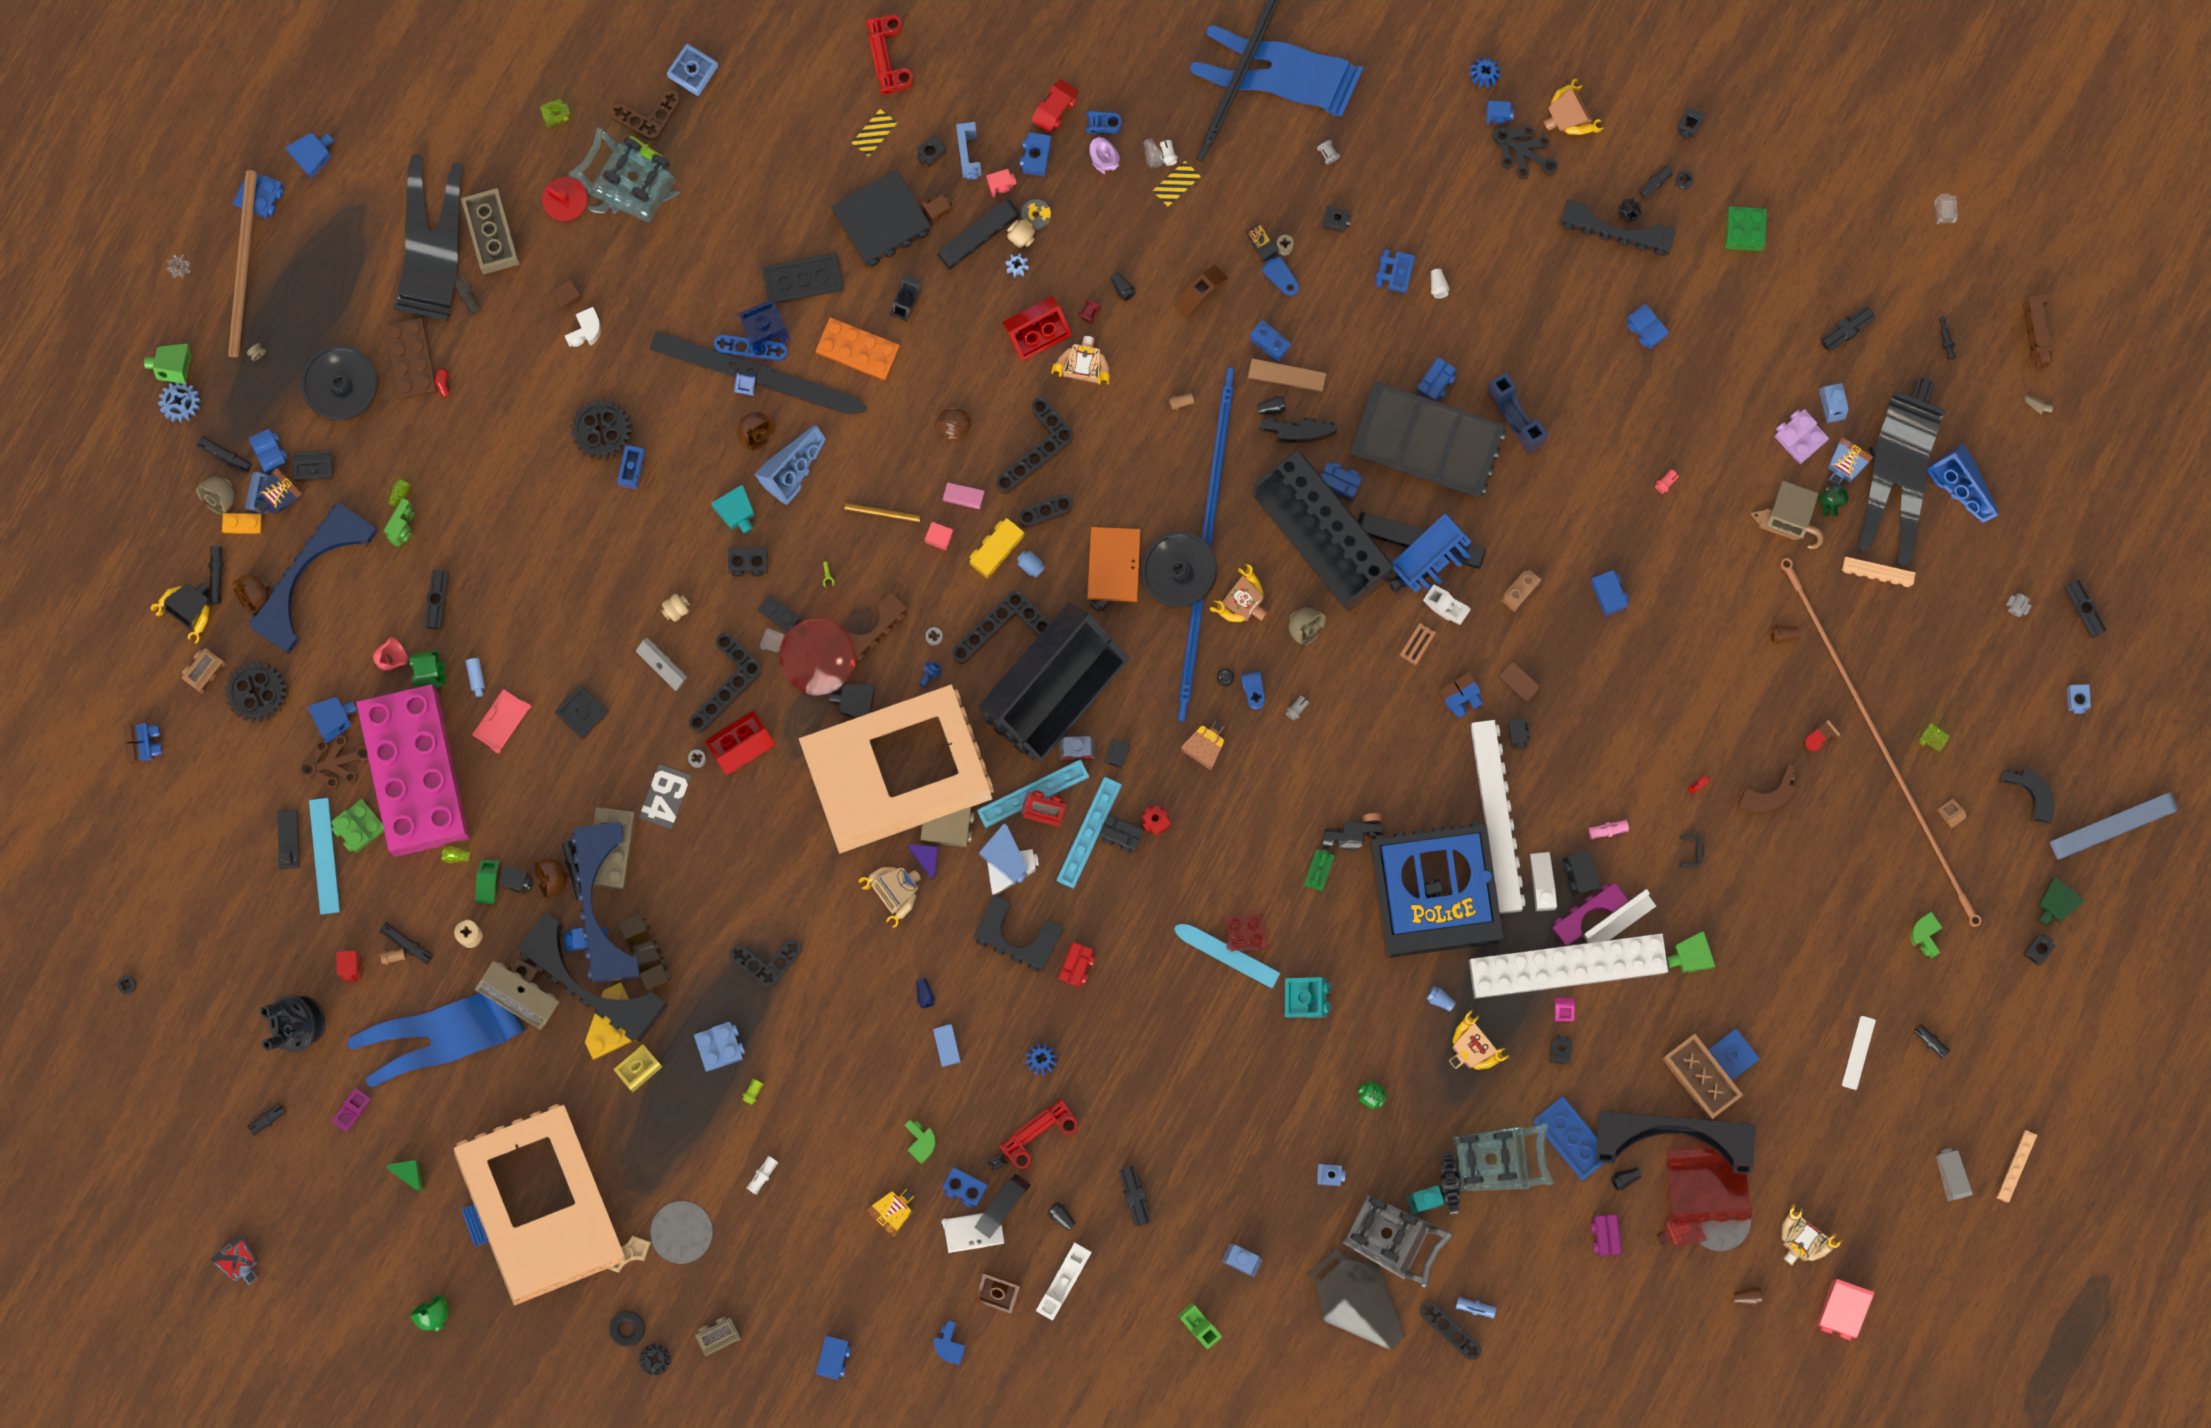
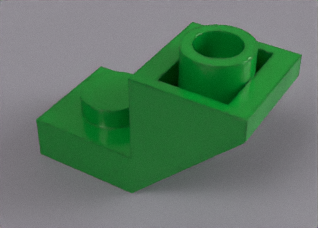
M480 860L477 871L475 903L495 904L498 893L497 877L500 861Z

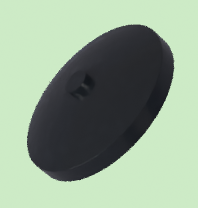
M345 345L329 346L315 353L306 363L301 375V391L308 406L319 416L333 421H345L362 414L373 402L378 387L377 374L369 358L361 351Z
M1171 532L1154 541L1146 551L1141 566L1142 580L1149 594L1161 604L1174 608L1188 607L1205 598L1213 588L1217 577V560L1211 547L1201 537L1189 532Z

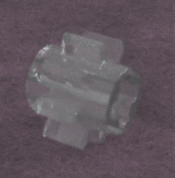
M174 254L171 261L167 260L170 265L167 271L172 272L173 278L177 275L184 278L186 272L190 273L187 269L190 262H184V255H181L179 258ZM180 263V269H176L177 264Z

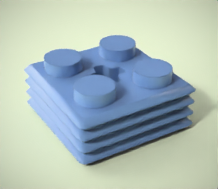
M686 44L667 71V76L699 96L717 70L718 63L691 45ZM696 67V72L690 73L689 68L693 69Z

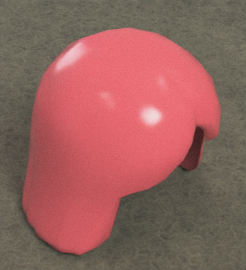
M390 637L373 654L375 664L383 671H391L406 665L409 660L407 652L398 639ZM386 655H390L392 657L393 661L391 664Z

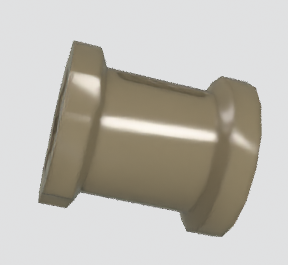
M1281 235L1277 240L1276 247L1278 248V253L1282 256L1289 255L1293 250L1294 242L1291 236ZM1283 242H1286L1287 248H1284Z

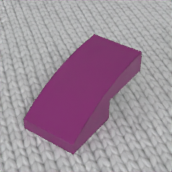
M355 1088L345 1100L342 1108L334 1116L332 1122L348 1133L370 1103L371 1098Z

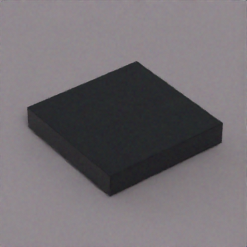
M581 685L554 713L583 740L609 711Z

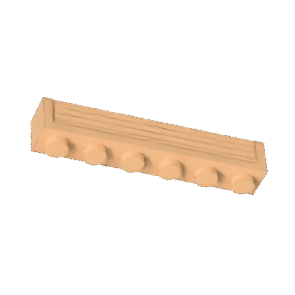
M1849 557L1844 558L1842 565L1844 573H1855L1857 576L1864 575L1868 576L1867 578L1869 579L1877 578L1882 582L1891 581L1892 584L1899 583L1905 587L1913 585L1916 574L1915 572Z
M2027 1130L2023 1132L1996 1198L2007 1203L2010 1201L2037 1137L2036 1134Z

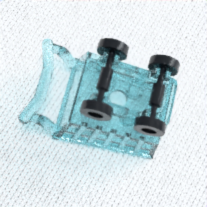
M601 127L596 129L593 146L583 162L569 172V177L580 180L588 190L589 195L650 223L676 181L672 174L666 171L670 165L667 159L658 154H654L651 160L647 159L639 153L642 148L641 145L629 137H626L621 144L617 145L614 139L605 133ZM603 138L613 150V153L592 184L581 172L588 168L600 149ZM630 172H636L639 178L636 181H631L627 175Z
M1542 1123L1540 1126L1518 1127L1453 1137L1454 1156L1461 1186L1459 1191L1529 1189L1531 1186L1540 1184L1552 1185L1554 1181L1546 1165L1544 1148L1548 1125ZM1538 1133L1536 1142L1538 1166L1543 1177L1528 1179L1524 1136ZM1488 1154L1496 1155L1497 1162L1494 1165L1487 1164L1486 1156Z

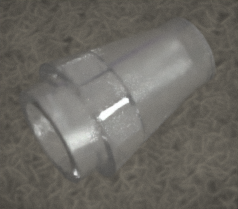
M1154 139L1145 140L1143 145L1146 163L1150 168L1161 166L1164 163V156L1155 144Z

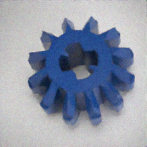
M1485 56L1481 57V61L1475 59V65L1470 66L1472 72L1469 75L1474 77L1472 82H1479V88L1485 84L1488 89L1490 83L1495 86L1496 80L1501 78V75L1498 73L1502 69L1497 67L1499 62L1495 61L1492 63V57H1489L1487 61ZM1482 70L1485 71V72L1488 70V71H1489V74H1487V73L1482 74Z
M1037 1043V1050L1030 1046L1033 1054L1026 1052L1025 1055L1031 1059L1025 1060V1064L1032 1063L1028 1070L1031 1071L1036 1068L1035 1075H1038L1039 1070H1042V1075L1045 1076L1046 1068L1049 1072L1053 1071L1049 1065L1057 1066V1063L1051 1059H1056L1058 1056L1057 1054L1050 1055L1054 1048L1052 1047L1047 1051V1043L1044 1044L1043 1049H1041L1040 1043ZM1041 1054L1045 1055L1044 1059L1047 1058L1046 1062L1042 1061L1039 1064L1036 1057H1040Z

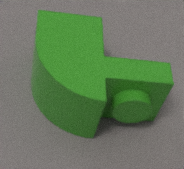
M1932 912L1918 920L1913 925L1910 933L1913 947L1921 943L1922 946L1920 948L1922 952L1930 958L1940 953L1930 936L1942 928Z
M909 1120L905 1127L918 1140L908 1149V1152L923 1165L935 1150V1136L930 1128L923 1133L922 1130L924 1128L917 1121L913 1123Z
M1193 1303L1177 1315L1207 1350L1222 1338L1220 1333Z

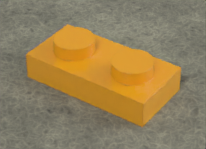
M223 513L222 532L227 534H261L262 515Z

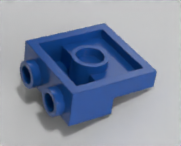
M257 174L253 214L269 220L270 215H274L277 208V200L282 198L285 191L282 182ZM245 179L233 202L234 206L241 209L243 206Z

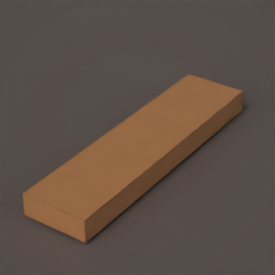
M1257 359L1251 360L1248 375L1250 379L1321 393L1323 392L1326 373Z

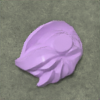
M1098 137L1093 139L1090 144L1092 165L1103 174H1105V170H1115L1119 166L1120 160L1119 153L1115 147L1105 138Z

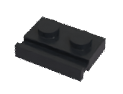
M332 451L293 453L294 480L333 479Z

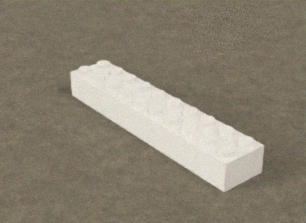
M1663 934L1469 960L1474 999L1666 974L1668 972Z

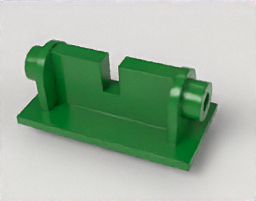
M1316 849L1304 886L1322 892L1335 855L1329 854L1330 852L1325 850L1320 851Z

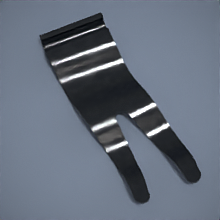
M414 154L410 159L407 176L405 262L397 293L398 300L397 304L394 305V310L448 321L458 272V225L463 166L458 162L452 164L447 179L438 229L430 231L427 225L423 188V158L419 154Z
M1894 391L1888 404L1887 414L1876 445L1864 526L1858 542L1860 550L1867 551L1870 548L1877 533L1891 487L1897 484L1901 487L1900 547L1897 562L1901 566L1909 564L1916 542L1927 465L1941 425V419L1946 412L1945 409Z

